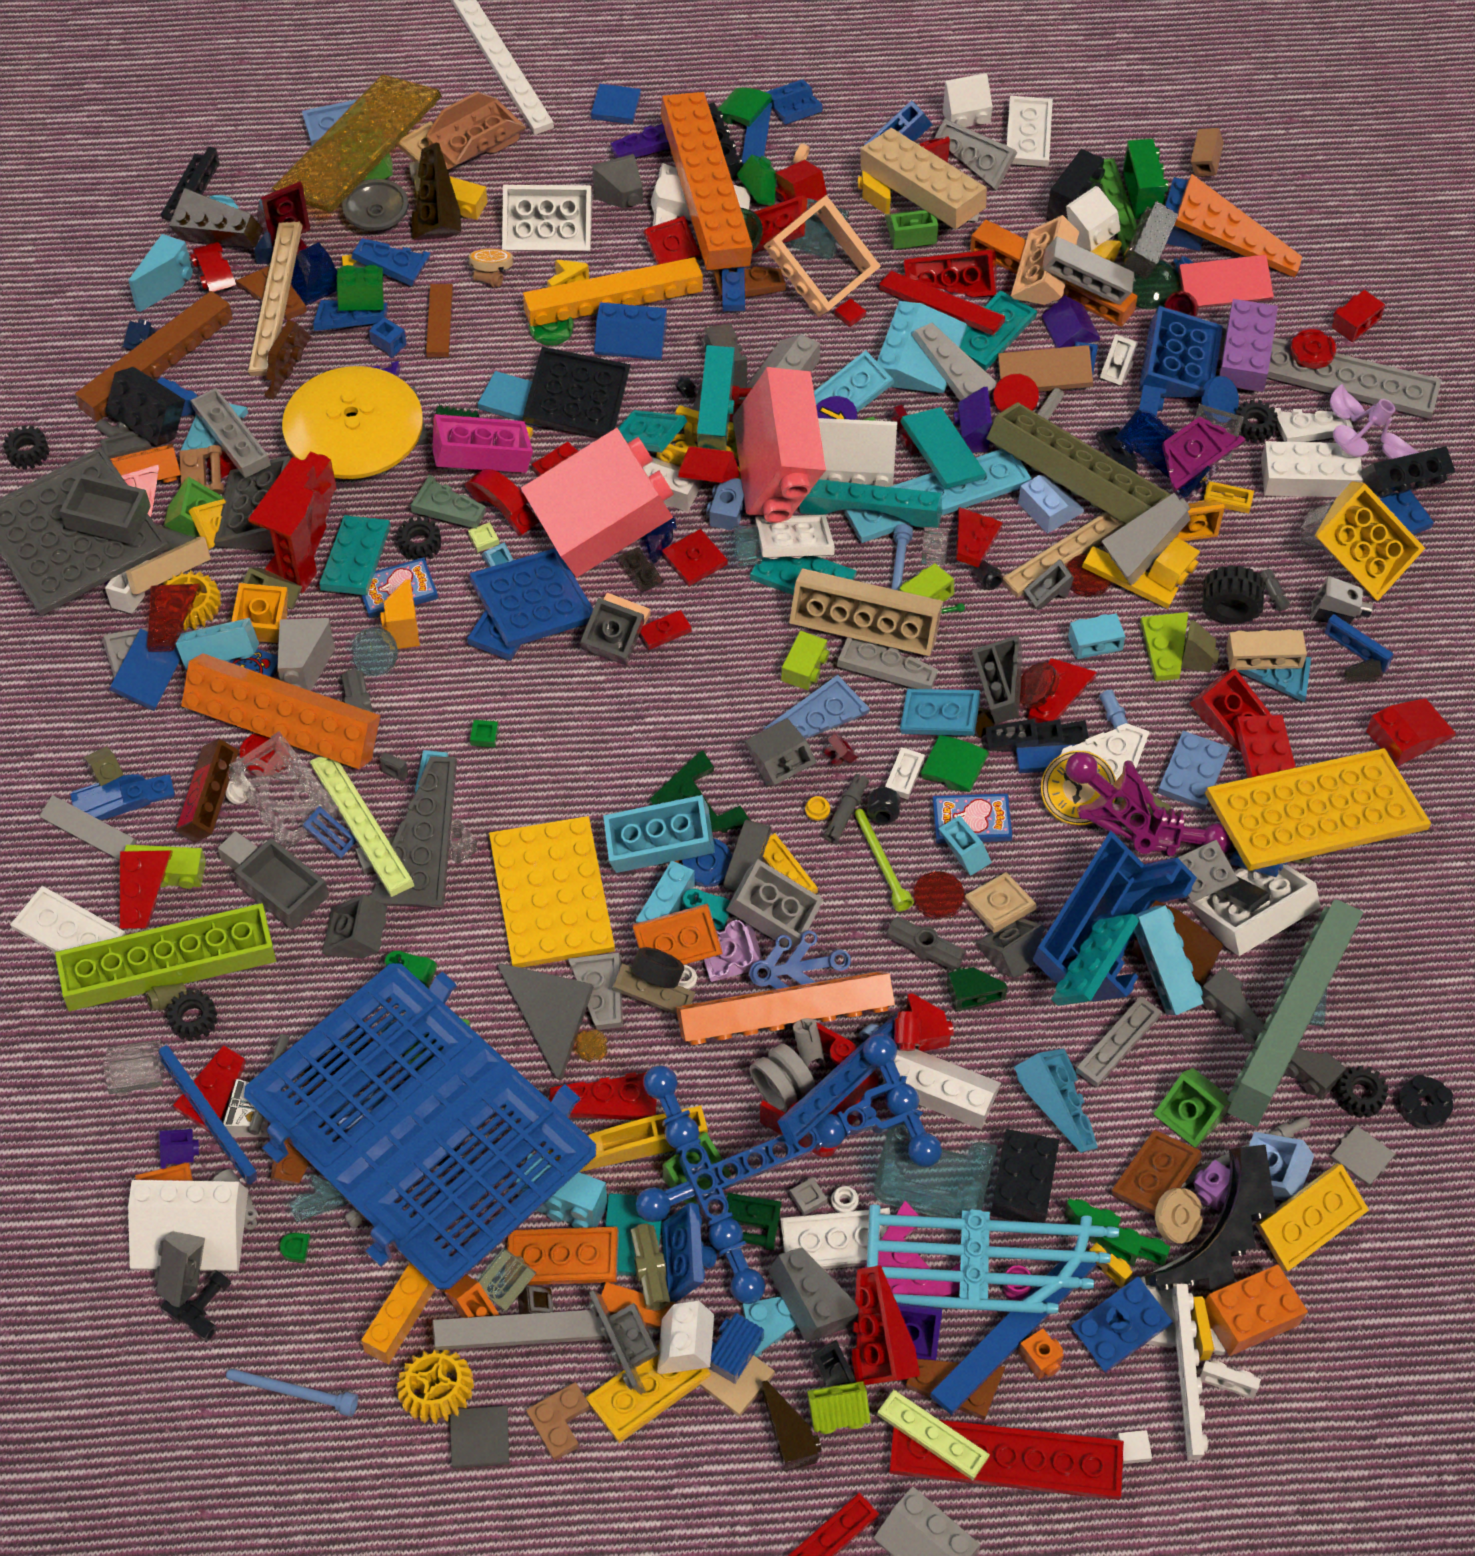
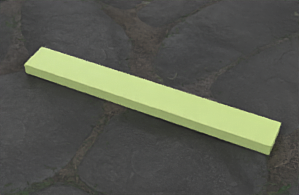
M323 756L311 760L312 769L389 895L392 897L414 887L412 878L340 762Z

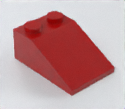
M1235 668L1221 674L1189 702L1203 722L1239 752H1241L1234 720L1238 716L1272 715Z
M1426 698L1394 704L1372 715L1366 730L1380 749L1385 748L1396 767L1456 736L1455 731Z

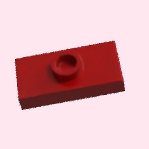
M678 610L643 625L640 637L648 650H651L692 632V627L682 611Z

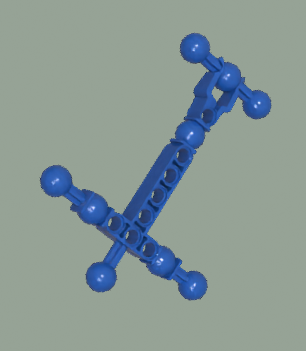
M885 1034L872 1035L866 1040L863 1048L865 1059L869 1064L880 1068L886 1083L866 1091L860 1102L848 1108L843 1114L841 1111L836 1115L827 1114L805 1135L810 1139V1147H802L798 1142L795 1145H788L784 1135L713 1165H711L705 1149L700 1145L698 1125L692 1118L688 1117L690 1114L689 1110L681 1111L674 1093L678 1085L676 1074L672 1069L663 1065L654 1066L649 1069L644 1075V1089L649 1096L659 1099L667 1117L662 1123L663 1127H665V1137L669 1145L676 1149V1155L680 1154L679 1161L687 1182L665 1191L656 1187L646 1188L641 1191L635 1204L639 1216L648 1222L661 1221L670 1212V1206L694 1197L696 1203L699 1204L701 1215L708 1222L707 1228H709L708 1237L710 1243L715 1249L720 1251L718 1253L719 1257L726 1255L734 1276L730 1284L732 1295L736 1300L744 1304H752L759 1301L765 1293V1281L759 1272L748 1267L741 1250L746 1245V1242L742 1241L743 1230L740 1224L731 1218L733 1216L732 1212L728 1213L729 1206L723 1190L811 1153L814 1148L816 1151L820 1150L821 1147L834 1148L840 1145L849 1135L859 1134L871 1129L875 1133L880 1134L901 1125L903 1122L911 1137L908 1153L914 1164L921 1167H930L941 1158L942 1147L940 1141L936 1136L926 1133L919 1118L923 1112L918 1110L920 1101L918 1092L913 1086L906 1083L907 1076H900L894 1063L897 1056V1047L890 1036ZM886 1094L887 1108L896 1117L882 1122L876 1117V1110L870 1104L872 1099ZM847 1116H857L860 1125L857 1127L851 1126L847 1121ZM773 1147H783L786 1156L784 1158H777L773 1154ZM688 1152L697 1153L700 1157V1162L698 1164H690L686 1159V1154ZM756 1156L759 1158L761 1167L757 1169L751 1168L747 1162L748 1157ZM732 1167L736 1172V1177L734 1179L725 1178L722 1174V1168ZM706 1177L711 1183V1188L707 1190L699 1188L697 1179ZM718 1203L721 1206L722 1213L717 1216L712 1215L708 1211V1204Z

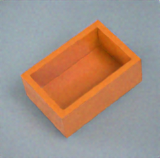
M1279 1264L1210 1293L1205 1300L1209 1324L1229 1356L1299 1326L1308 1313V1310Z

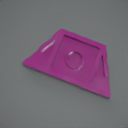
M1200 416L1162 444L1172 490L1176 492L1241 446L1246 439L1240 435L1236 437L1226 432L1225 428L1213 425L1210 421Z

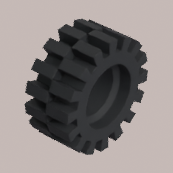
M1254 399L1250 400V403L1247 401L1243 402V406L1240 405L1236 412L1233 424L1235 433L1246 437V442H1249L1250 439L1253 440V443H1257V440L1263 443L1265 438L1269 440L1271 435L1273 436L1278 420V414L1274 412L1275 408L1273 406L1269 408L1270 404L1267 402L1263 405L1262 400H1258V403H1255ZM1247 419H1259L1263 424H1253Z
M25 425L22 426V430H19L18 427L14 428L15 433L10 431L8 433L9 437H5L3 445L8 461H10L12 466L15 464V467L18 469L22 466L23 470H27L28 466H31V469H34V464L40 466L42 465L41 460H47L46 455H49V447L44 433L39 428L34 429V426H29V429H27ZM27 444H32V445H34V447H32V448L29 449V450H26V451H20V450H19V448H21V447L24 446V445H27Z
M420 516L414 521L412 517L409 519V523L404 521L402 523L403 527L400 526L398 528L399 550H401L403 556L406 555V559L410 560L412 557L413 560L425 558L426 561V557L432 559L433 553L435 555L439 553L438 549H441V536L439 527L433 520L429 523V518L425 517L424 521H422ZM422 535L428 537L422 543L410 541L415 536Z
M188 990V995H184L183 992L179 993L180 999L174 997L172 999L173 1004L169 1003V1011H167L168 1021L173 1033L182 1040L186 1036L188 1041H193L195 1036L197 1041L202 1040L200 1036L202 1034L205 1037L209 1036L208 1030L214 1031V1023L217 1024L218 1021L213 1000L206 993L202 995L200 990H197L196 994L193 993V990ZM190 1009H200L202 1011L201 1018L195 1022H185L182 1019L183 1014Z
M1363 1065L1358 1066L1357 1070L1352 1067L1349 1069V1072L1346 1071L1339 1082L1336 1095H1338L1337 1101L1338 1103L1343 1102L1341 1106L1343 1110L1350 1109L1348 1114L1351 1116L1354 1112L1357 1113V1118H1362L1363 1114H1365L1366 1118L1371 1117L1372 1113L1376 1115L1382 1109L1387 1099L1389 1088L1388 1084L1384 1085L1386 1079L1384 1076L1379 1079L1380 1072L1376 1070L1375 1073H1372V1067L1368 1066L1366 1071L1363 1070ZM1357 1084L1364 1085L1372 1091V1097L1370 1099H1361L1353 1093L1352 1087Z

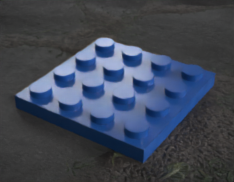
M556 548L470 573L469 576L470 582L508 648L586 625L593 612V607Z

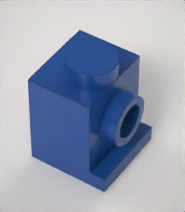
M385 317L374 324L369 330L371 343L387 352L391 358L407 345L405 330Z
M1143 385L1138 413H1143L1142 418L1156 420L1157 411L1162 412L1164 398L1160 397L1161 393L1166 394V388Z

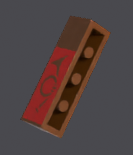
M220 738L202 747L175 829L177 833L195 843L213 834L239 752L237 748Z

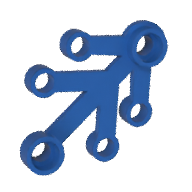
M806 930L801 934V942L786 963L775 965L783 951L790 949L792 945L791 938L782 934L776 938L775 947L765 960H758L751 965L749 976L754 984L758 986L771 985L775 989L791 987L776 977L786 974L801 985L818 981L812 980L803 971L826 967L843 971L849 967L851 957L846 951L836 949L831 952L830 956L800 961L810 946L815 945L818 939L815 932ZM808 933L813 934L814 937L811 943H806L805 936ZM781 938H787L788 945L786 947H780L779 941ZM837 955L843 956L841 964H836L834 961ZM760 968H765L767 971L766 976L760 978L757 974Z

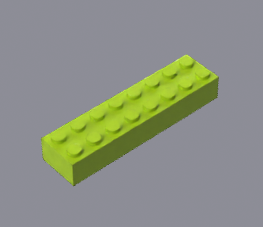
M263 903L55 952L62 994L69 1012L145 994L146 991L151 990V987L173 985L182 982L186 984L277 962Z

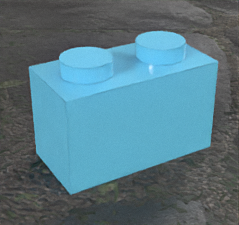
M1117 613L1103 614L1095 618L1078 619L1075 622H1070L1068 638L1076 660L1123 650L1126 637Z

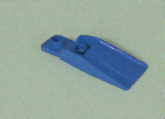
M139 774L124 775L103 786L96 783L71 792L72 805L99 820L118 816L150 805L152 802L175 796L170 775L145 779Z

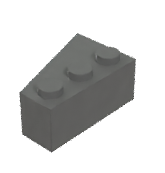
M732 324L705 328V337L701 338L703 351H706V345L734 347L735 371L733 386L747 388V357L740 354L743 351L742 346L737 344L738 338Z
M1019 635L973 649L972 653L995 724L1019 717L1023 656Z
M802 1247L778 1255L768 1271L806 1343L854 1325V1322L858 1320L859 1307Z

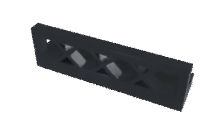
M208 146L204 155L194 154L161 213L162 219L172 220L174 214L170 212L173 209L176 210L180 200L179 195L182 194L184 188L203 195L220 164L217 148Z

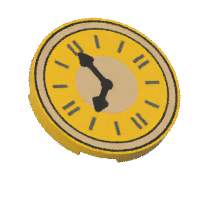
M1086 751L1064 753L1055 758L1043 774L1041 782L1043 803L1049 813L1060 822L1079 826L1093 824V822L1087 819H1081L1077 809L1081 805L1093 803L1101 795L1088 783L1078 784L1070 780L1065 769L1071 755ZM1086 752L1096 759L1098 764L1097 772L1110 784H1113L1116 778L1107 762L1093 753Z

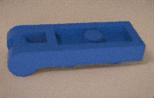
M744 267L722 269L723 311H745ZM729 270H738V272H729Z

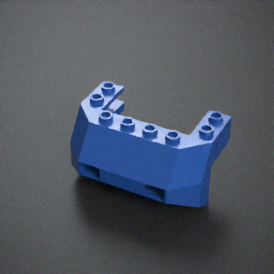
M1110 830L1038 946L1033 961L1054 982L1059 983L1064 979L1068 972V966L1081 951V945L1089 938L1093 931V925L1098 920L1138 914L1149 909L1155 900L1167 902L1169 900L1185 898L1191 893L1192 886L1197 877L1178 857L1143 864ZM1134 931L1092 998V1002L1124 998L1133 991V985L1139 976L1136 973L1117 975L1125 963L1122 960L1124 950L1128 943L1136 936Z

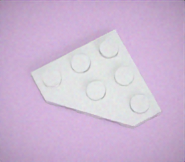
M1125 723L1112 731L1103 732L1088 738L1085 742L1066 747L1062 750L1061 755L1071 751L1093 753L1107 762L1117 780L1122 774L1125 761L1130 760L1135 768L1137 767L1149 731Z

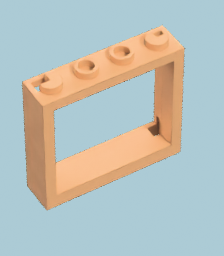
M827 195L817 201L764 245L770 257L781 268L783 275L792 282L797 293L809 304L810 310L812 309L818 317L828 312L881 267ZM815 213L861 272L859 276L829 301H827L782 242L784 238Z

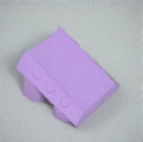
M739 920L728 923L724 931L717 932L723 954L704 959L711 982L747 973L754 962L763 960L752 926L749 924L744 925Z

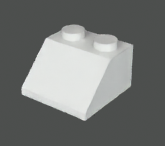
M987 73L945 81L943 103L945 119L963 127L991 122L992 100Z
M1097 186L1066 206L1068 221L1079 231L1077 246L1092 251L1121 231L1117 209Z
M700 1301L673 1304L663 1317L657 1373L666 1374L710 1367L714 1314Z

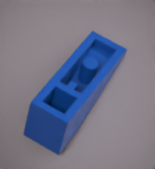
M911 100L864 145L890 128L915 141L933 124L925 113Z

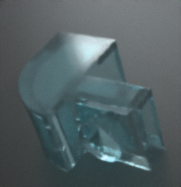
M757 525L732 526V545L738 566L762 564Z

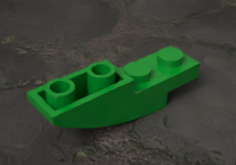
M1068 1199L1064 1214L1073 1225H1080L1082 1216H1091L1092 1226L1119 1228V1237H1089L1090 1242L1093 1244L1098 1243L1107 1253L1113 1254L1116 1258H1122L1132 1266L1135 1265L1137 1257L1161 1266L1165 1265L1171 1246L1166 1245L1164 1241L1158 1238L1144 1237L1131 1228H1120L1121 1217L1111 1210H1100L1090 1206L1089 1203L1081 1199Z

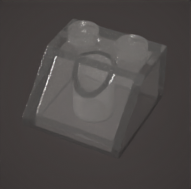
M161 1039L108 1047L103 1067L109 1095L125 1096L131 1094L132 1091L141 1089L144 1092H151L163 1086L164 1065L159 1058V1049L162 1048Z

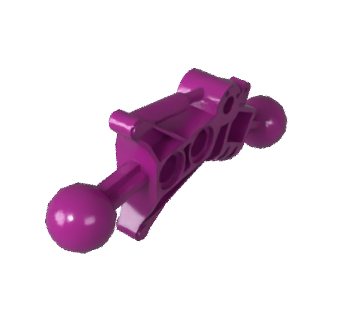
M1077 752L1069 757L1065 769L1070 780L1078 784L1088 783L1101 795L1093 803L1079 806L1077 809L1079 817L1087 819L1108 831L1111 830L1116 835L1120 834L1130 839L1138 852L1147 854L1152 851L1160 852L1163 850L1169 856H1173L1176 849L1180 847L1181 841L1203 844L1204 846L1217 840L1224 854L1232 848L1233 843L1221 823L1212 824L1205 830L1185 827L1182 810H1178L1175 814L1174 809L1171 808L1166 814L1165 807L1156 806L1153 801V795L1132 761L1127 760L1124 762L1122 774L1113 784H1110L1097 772L1098 764L1092 755L1086 752ZM1116 797L1124 798L1122 802L1118 804L1112 803L1113 799H1115ZM1147 804H1149V806L1151 807L1152 813L1155 817L1151 827L1149 826L1151 816ZM1134 813H1141L1140 818L1136 820L1130 819ZM1111 820L1121 821L1131 830V833L1123 830L1122 826Z

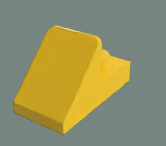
M555 260L556 275L547 280V285L552 287L589 279V265L583 262Z

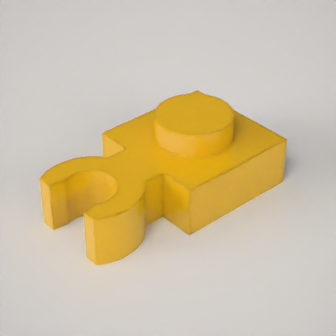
M1095 1243L1089 1249V1252L1107 1253L1098 1243ZM1111 1254L1110 1263L1102 1264L1096 1262L1102 1268V1272L1120 1288H1123L1130 1282L1133 1272L1129 1264L1122 1258H1116Z

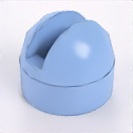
M875 1024L865 1026L859 1032L860 1038L864 1042L880 1027Z

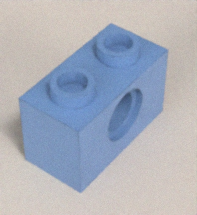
M734 478L714 485L712 492L714 500L713 503H708L706 516L710 517L711 527L736 532L738 530L745 508L742 480Z

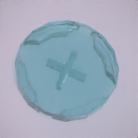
M371 627L362 630L355 637L352 644L354 664L366 675L380 676L386 674L394 667L397 661L398 648L396 641L390 632L383 628Z

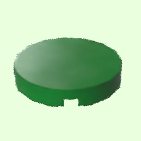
M571 317L568 320H557V322L539 326H530L529 324L531 337L538 343L551 346L567 341L573 334L574 329Z

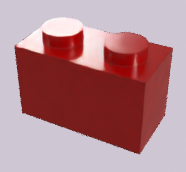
M1364 289L1360 294L1353 295L1345 306H1340L1333 314L1332 328L1349 341L1354 342L1381 320L1385 304Z

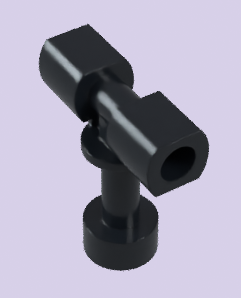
M213 1270L209 1275L207 1281L210 1284L195 1302L189 1300L187 1304L183 1303L180 1307H175L165 1300L161 1306V1310L165 1315L177 1323L183 1321L189 1325L191 1333L206 1343L213 1337L217 1328L215 1324L205 1318L207 1314L203 1309L218 1291L224 1293L231 1285V1281L217 1270Z

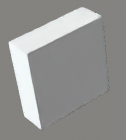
M1147 1430L1118 1434V1440L1124 1441L1123 1464L1149 1462L1152 1460Z

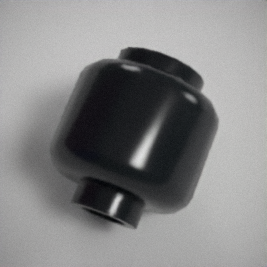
M880 787L870 793L867 811L871 820L879 824H889L899 817L901 800L897 791L888 787Z

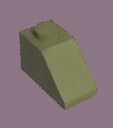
M1190 621L1181 668L1210 673L1212 663L1217 664L1219 649H1215L1216 638L1196 621Z

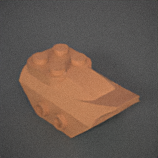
M477 91L443 109L426 134L429 145L436 142L440 144L448 170L484 152L495 153L519 140L520 133L525 130L526 126L498 99Z

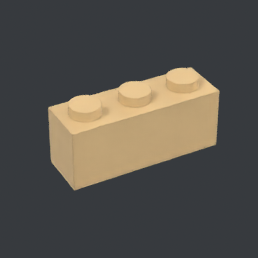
M1303 630L1230 632L1226 644L1230 670L1234 668L1236 670L1303 668L1307 656Z

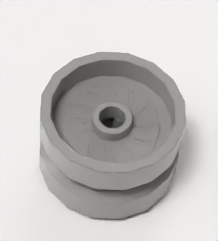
M783 1043L768 1052V1059L762 1057L750 1066L752 1079L760 1093L769 1104L785 1113L792 1104L797 1102V1098L802 1099L816 1086L813 1076L803 1060L794 1050Z

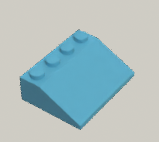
M899 301L877 360L895 382L890 387L944 393L947 386L946 381L912 334L916 329L933 323L960 348L967 324L924 304Z

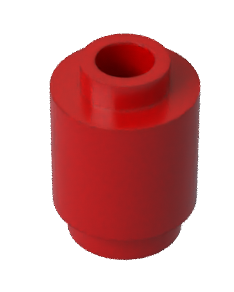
M898 1012V1018H895L894 1042L899 1046V1050L915 1051V1046L921 1045V1019H919L918 1012Z

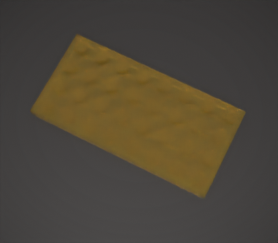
M382 74L271 189L275 192L301 181L306 205L331 213L367 177L371 170L380 164L381 160L394 149L395 145L408 134L414 125L421 121L422 117L436 105V102L442 97L440 91Z

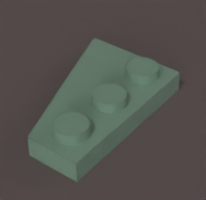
M431 475L428 476L411 504V512L476 529L486 514L485 506L464 494L458 495L452 491V487L446 484L441 485L437 483L436 478Z

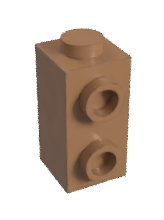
M1219 128L1198 129L1191 158L1195 177L1217 175L1224 144Z

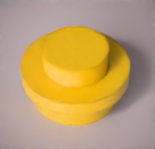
M821 796L812 797L806 803V815L815 821L824 820L830 814V804Z

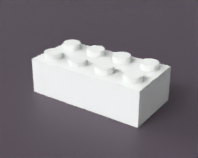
M1265 441L1261 465L1264 495L1338 497L1351 481L1363 482L1360 473L1362 470L1361 458L1347 454L1337 443Z

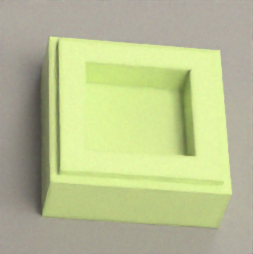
M490 522L478 526L477 529L468 530V535L477 552L499 545V539Z

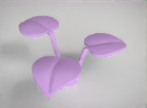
M1343 384L1338 386L1332 393L1330 406L1333 412L1344 420L1351 418L1355 422L1369 414V422L1358 434L1346 425H1339L1334 429L1333 437L1336 443L1347 454L1361 457L1367 453L1369 445L1361 436L1372 425L1376 427L1384 425L1380 440L1384 443L1382 450L1388 458L1393 459L1419 453L1398 436L1387 433L1389 424L1392 421L1390 417L1395 412V406L1389 400L1380 399L1377 404L1364 411L1361 404L1347 392Z

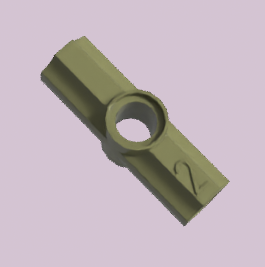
M640 1224L631 1229L638 1282H641L646 1310H662L670 1305L665 1280L666 1267L664 1256L659 1251L654 1225Z

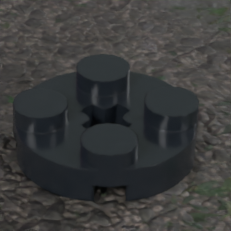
M1416 1075L1402 1087L1398 1095V1107L1400 1105L1403 1118L1416 1128L1430 1129V1127H1440L1446 1123L1452 1113L1453 1092L1434 1078ZM1419 1099H1428L1432 1106L1428 1105L1426 1108L1421 1106L1422 1101Z

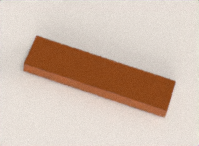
M430 284L427 357H449L453 284Z

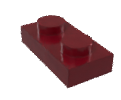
M901 404L893 407L891 421L897 422V431L900 434L901 443L913 455L920 451L901 424L902 416L908 415Z

